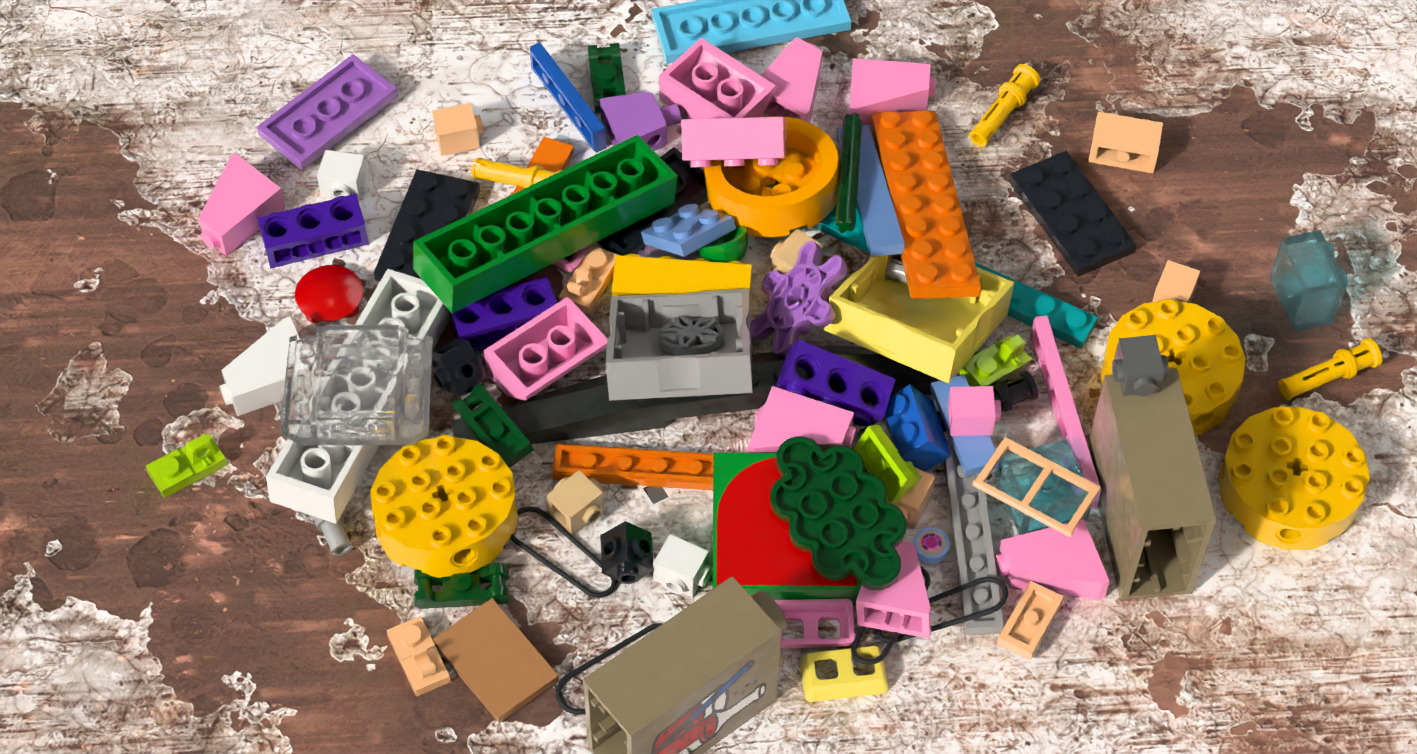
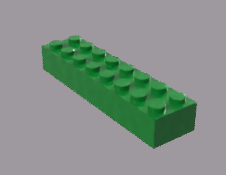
M639 135L633 136L414 241L413 270L448 310L454 313L674 204L678 175Z

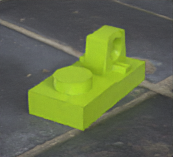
M1015 334L1013 338L1008 335L972 356L958 373L960 375L965 374L967 382L971 387L992 386L995 382H1003L1028 367L1032 358L1024 351L1026 342L1019 334Z
M879 424L868 426L853 448L861 455L864 467L868 473L879 477L884 482L887 488V500L890 504L900 502L907 490L915 487L922 478L911 461L904 462L898 450Z
M204 433L202 436L190 442L188 441L186 446L176 449L146 465V469L162 496L166 498L228 464L211 435Z

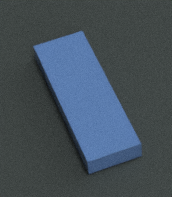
M965 374L954 377L949 384L941 380L931 383L930 390L965 477L981 473L996 451L990 436H950L948 416L950 387H969ZM999 460V462L997 463V465L995 466L994 469L999 468L1000 460Z

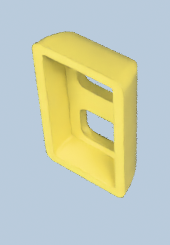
M877 645L857 647L856 650L859 656L870 655L873 659L882 653V649ZM851 648L805 653L799 660L805 699L808 702L887 693L889 686L884 659L874 664L875 673L858 676L853 672ZM833 659L837 665L838 677L825 680L818 679L814 663L818 660Z

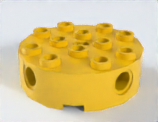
M1171 299L1144 303L1122 315L1108 335L1101 368V384H1103L1105 375L1112 374V361L1115 357L1119 338L1156 335L1160 354L1166 355L1169 369L1177 368L1194 435H1201L1222 423L1237 400L1243 382L1246 359L1237 334L1226 324L1225 320L1197 304Z
M1285 406L1273 407L1250 416L1232 434L1218 476L1221 502L1230 515L1233 514L1236 520L1245 526L1244 531L1260 542L1285 550L1315 549L1328 544L1330 539L1338 537L1342 532H1345L1356 519L1370 479L1366 454L1349 430L1323 412H1315L1303 407Z
M441 435L437 438L424 439L412 445H406L379 469L370 490L376 537L389 559L402 567L406 565L412 569L422 570V573L429 574L432 577L441 578L458 573H471L493 562L503 552V546L510 539L511 535H514L518 524L512 471L499 453L474 440Z

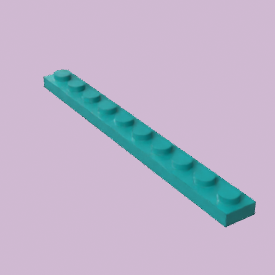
M837 203L827 217L812 227L869 253L857 209L856 225L852 232L846 231L841 233L838 231V226L835 224ZM975 262L976 267L1015 282L1007 316L1033 327L1035 317L1047 315L1054 337L1080 349L1084 347L1097 324V316Z

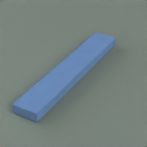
M862 125L857 211L871 257L902 254L903 249H905V243L869 125ZM837 128V140L841 151L842 128Z

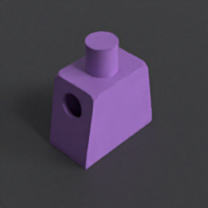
M650 92L600 99L601 121L612 146L639 135L653 151H656L667 144V126L681 123V114L677 104L659 108L653 93Z

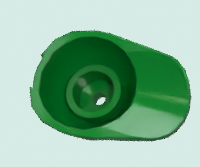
M736 226L735 230L696 251L699 252L702 259L709 260L710 262H741L748 248L747 228Z

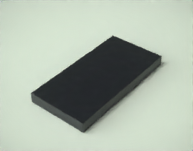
M673 147L660 158L678 175L674 204L597 241V243L606 251L620 256L640 253L649 246L644 244L641 232L653 226L654 221L668 218L678 213V210L685 205L696 204L700 207L708 201L705 172L699 167H691V161H683L682 153Z

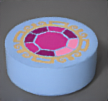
M925 527L916 533L913 541L919 561L925 564H938L948 555L950 541L947 534L939 528Z

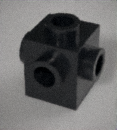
M456 338L428 355L436 370L433 372L436 383L442 390L467 395L472 392L471 389L479 384L478 382L488 377L483 369L485 366L483 356L476 348H472L469 340Z
M624 521L600 535L602 574L612 577L620 583L629 585L654 571L651 532Z

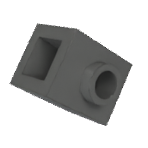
M1156 335L1119 338L1115 357L1112 361V374L1114 381L1120 382L1123 396H1147L1160 392L1163 378L1168 376L1169 367L1166 355L1160 354Z

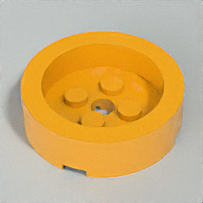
M784 117L787 119L786 158H778V165L758 166V159H744L745 166H724V160H711V167H704L709 205L719 213L733 216L735 226H744L747 228L748 235L757 237L790 235L789 230L807 225L809 229L822 221L837 203L839 163L838 152L834 142L819 127L804 120ZM779 181V184L775 185L773 188L767 187L768 185L776 184V182Z

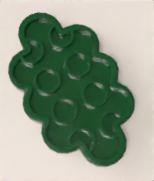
M795 436L784 441L776 453V467L781 478L773 484L770 491V506L773 513L779 519L789 523V538L792 544L800 550L811 552L813 568L823 578L842 580L853 575L863 587L870 590H883L891 587L897 581L901 571V559L895 548L903 541L906 534V518L897 506L886 502L887 488L884 482L877 476L864 473L862 457L852 448L834 446L823 451L814 440L804 436Z

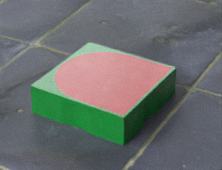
M714 452L712 590L733 576L750 596L762 590L768 593L774 600L850 599L852 604L856 605L861 584L854 576L851 575L842 580H828L821 577L813 568L811 552L800 550L792 544L789 538V523L779 519L773 513L770 506V491L773 484L781 478L776 467V453Z

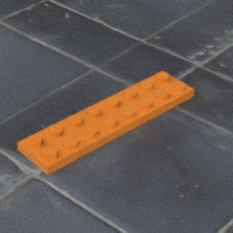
M886 111L873 113L870 124L876 150L905 243V249H903L901 258L911 299L979 297L981 284L936 111Z

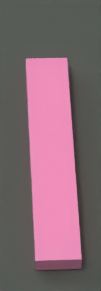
M1048 316L1035 317L1031 340L1071 472L1100 486ZM1076 485L1079 499L1082 503L1089 492ZM1101 488L1088 510L1097 509Z

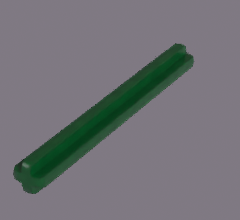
M855 112L852 115L846 114L843 117L835 219V224L841 233L846 231L852 232L856 225L862 120L859 119L860 115Z

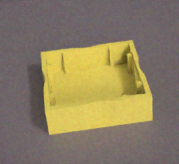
M901 254L870 256L868 262L861 269L852 273L830 296L829 303L835 311V317L831 324L824 327V331L949 384L1007 316L1015 282L976 267L981 284L979 297L911 299L908 284L886 278V269L889 261H891L892 257L902 261Z

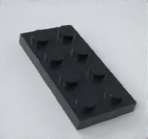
M1067 150L1010 173L1009 183L1077 277L1135 253L1137 244Z
M416 169L373 272L375 281H381L387 269L421 279L413 270L414 241L470 215L480 193V183Z

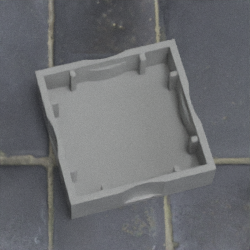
M749 289L700 291L688 294L611 296L609 316L611 334L607 340L606 353L609 401L752 393ZM678 316L704 319L713 317L723 327L724 342L719 348L706 354L679 356L668 353L660 347L659 331L667 324L674 322V318Z

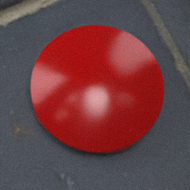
M324 265L312 269L300 279L295 290L296 304L311 323L354 317L359 312V305L363 298V285L360 278L352 270L339 265Z

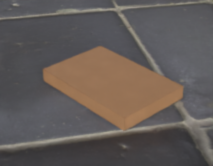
M493 598L432 639L436 649L498 723L507 719L559 682V675Z

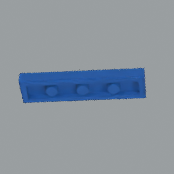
M539 42L530 46L531 69L592 150L597 153L606 149L604 125L543 45Z

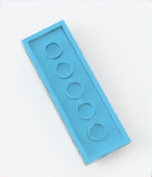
M697 0L651 9L652 20L666 64L676 61L700 38H703L723 52L729 53L792 41L795 37L805 39L851 30V19L844 0Z

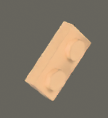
M1030 581L999 635L997 645L1031 661L1060 609L1064 596Z

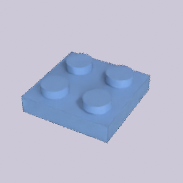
M688 204L681 207L678 213L668 218L654 221L653 226L642 231L641 234L644 244L685 257L735 230L736 226L733 216L719 213L717 210L702 208L696 204Z

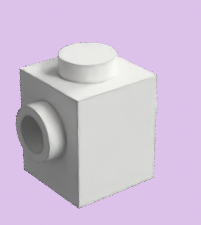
M325 150L317 174L321 196L336 198L356 194L358 201H360L363 189H368L371 180V171L366 169L364 155L353 152Z
M669 534L653 562L654 581L663 584L666 589L675 594L683 593L692 598L699 586L705 587L712 573V567L709 566L708 550H705L702 545L695 541H685Z

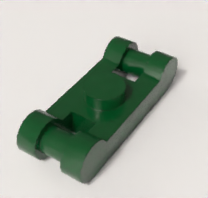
M610 43V47L597 48V45H587L595 114L601 113L600 99L626 95L619 43ZM611 59V63L599 64V60Z
M492 563L488 567H481L471 573H458L441 578L432 577L429 574L422 573V570L415 569L414 583L418 586V591L414 593V606L419 609L481 606L491 598L498 605L507 604L510 600L509 588L506 587V581L509 579V567L504 563ZM480 583H491V587L481 590ZM443 585V592H434L432 586Z

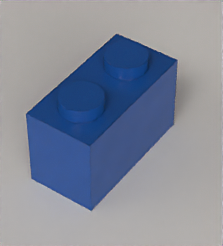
M910 384L890 396L885 415L898 453L905 462L911 461L915 468L926 472L952 456L932 399Z

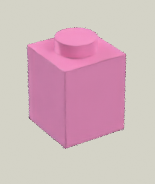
M993 386L950 387L948 400L950 436L993 435L995 421H1001V401L994 400Z

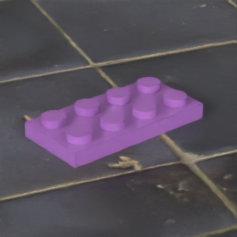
M352 54L258 125V135L303 170L322 156L325 150L331 149L397 98L398 90L396 86Z

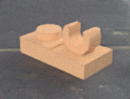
M591 245L560 293L559 300L561 301L569 297L581 311L590 314L613 278L615 256L618 254Z
M421 616L387 630L390 643L416 697L451 682L450 675Z

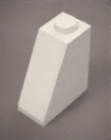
M291 317L282 319L221 371L225 384L219 386L226 406L233 404L237 416L316 389L317 385L313 368Z

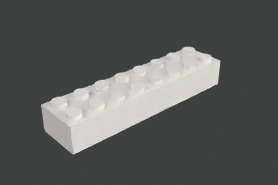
M387 269L266 475L270 502L335 524L337 523L427 362L428 355L432 353L450 320L448 308L422 279Z

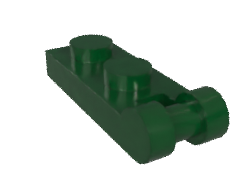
M479 383L471 389L472 393L463 400L459 397L451 405L483 445L499 453L510 468L531 453L534 448L493 397ZM479 404H481V406H479V407H478L477 409H475L473 412L471 411L472 409H474L475 407H477Z

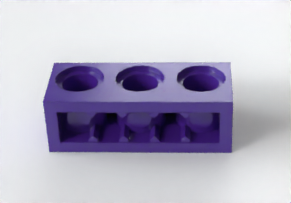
M356 194L339 196L332 200L306 204L299 208L273 212L266 216L257 217L270 269L369 245L365 221Z
M548 277L537 280L532 279L525 281L523 284L500 289L454 313L449 311L451 326L456 338L469 340L472 348L481 351L557 304Z
M798 339L787 350L776 387L854 412L853 423L867 427L875 425L884 418L896 379ZM796 367L803 368L807 372L808 379L800 377ZM829 380L835 381L839 385L840 393L831 389ZM861 393L870 397L872 406L864 403Z

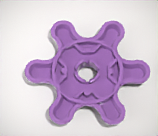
M808 241L801 247L796 264L788 273L780 274L776 270L770 271L761 283V290L769 295V302L764 312L752 320L751 338L764 340L776 332L772 350L780 356H786L787 350L799 339L800 334H807L813 325L826 327L831 324L835 317V311L829 303V298L834 293L832 286L846 275L847 265L841 256L835 255L819 266L822 250L815 241Z

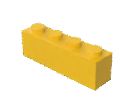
M638 254L616 255L612 296L688 294L700 291L749 289L750 300L752 265L739 261H729L727 263L710 262L702 258L678 260L670 256L649 258Z

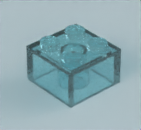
M1321 230L1282 238L1269 279L1294 331L1297 332L1332 324L1341 306L1345 289L1348 287L1346 272L1339 268L1335 260L1332 244L1326 241Z
M1066 439L1029 449L1083 477ZM1016 453L1003 456L997 465L995 482L1000 491L1022 502L1044 468ZM1051 472L1030 504V507L1062 524L1069 523L1089 492ZM1006 504L1019 535L1050 528L1044 523ZM1092 504L1082 518L1085 521L1089 518Z

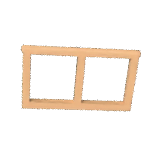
M1004 437L977 479L972 483L974 487L1068 537H1072L1073 531L1101 488L1007 437ZM1007 449L1044 468L1022 502L985 483ZM1051 472L1089 492L1067 526L1030 507V504Z

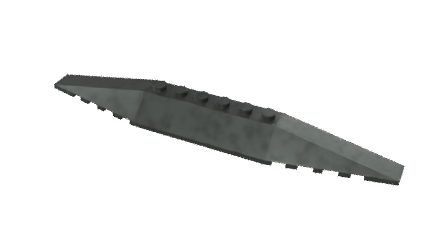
M817 346L896 379L891 396L909 384L925 395H932L930 390L931 383L940 381L937 378L864 347ZM774 352L752 354V393L609 401L607 375L500 407L531 444L665 428V420L760 409L766 403L772 386L776 387L785 356L777 355ZM796 367L798 375L808 379L807 372L801 367ZM829 380L831 389L840 393L839 385L835 381ZM861 393L864 403L872 402L868 395ZM461 418L452 420L453 437L482 443Z

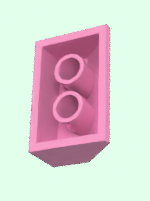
M703 38L696 41L659 75V101L667 106L677 104L680 114L687 119L762 117L776 91L775 84Z
M784 117L681 120L682 160L691 161V167H711V160H724V166H745L744 159H758V166L778 165V158H786L787 119Z
M566 297L485 349L486 374L507 397L527 400L607 348L608 338L569 297Z

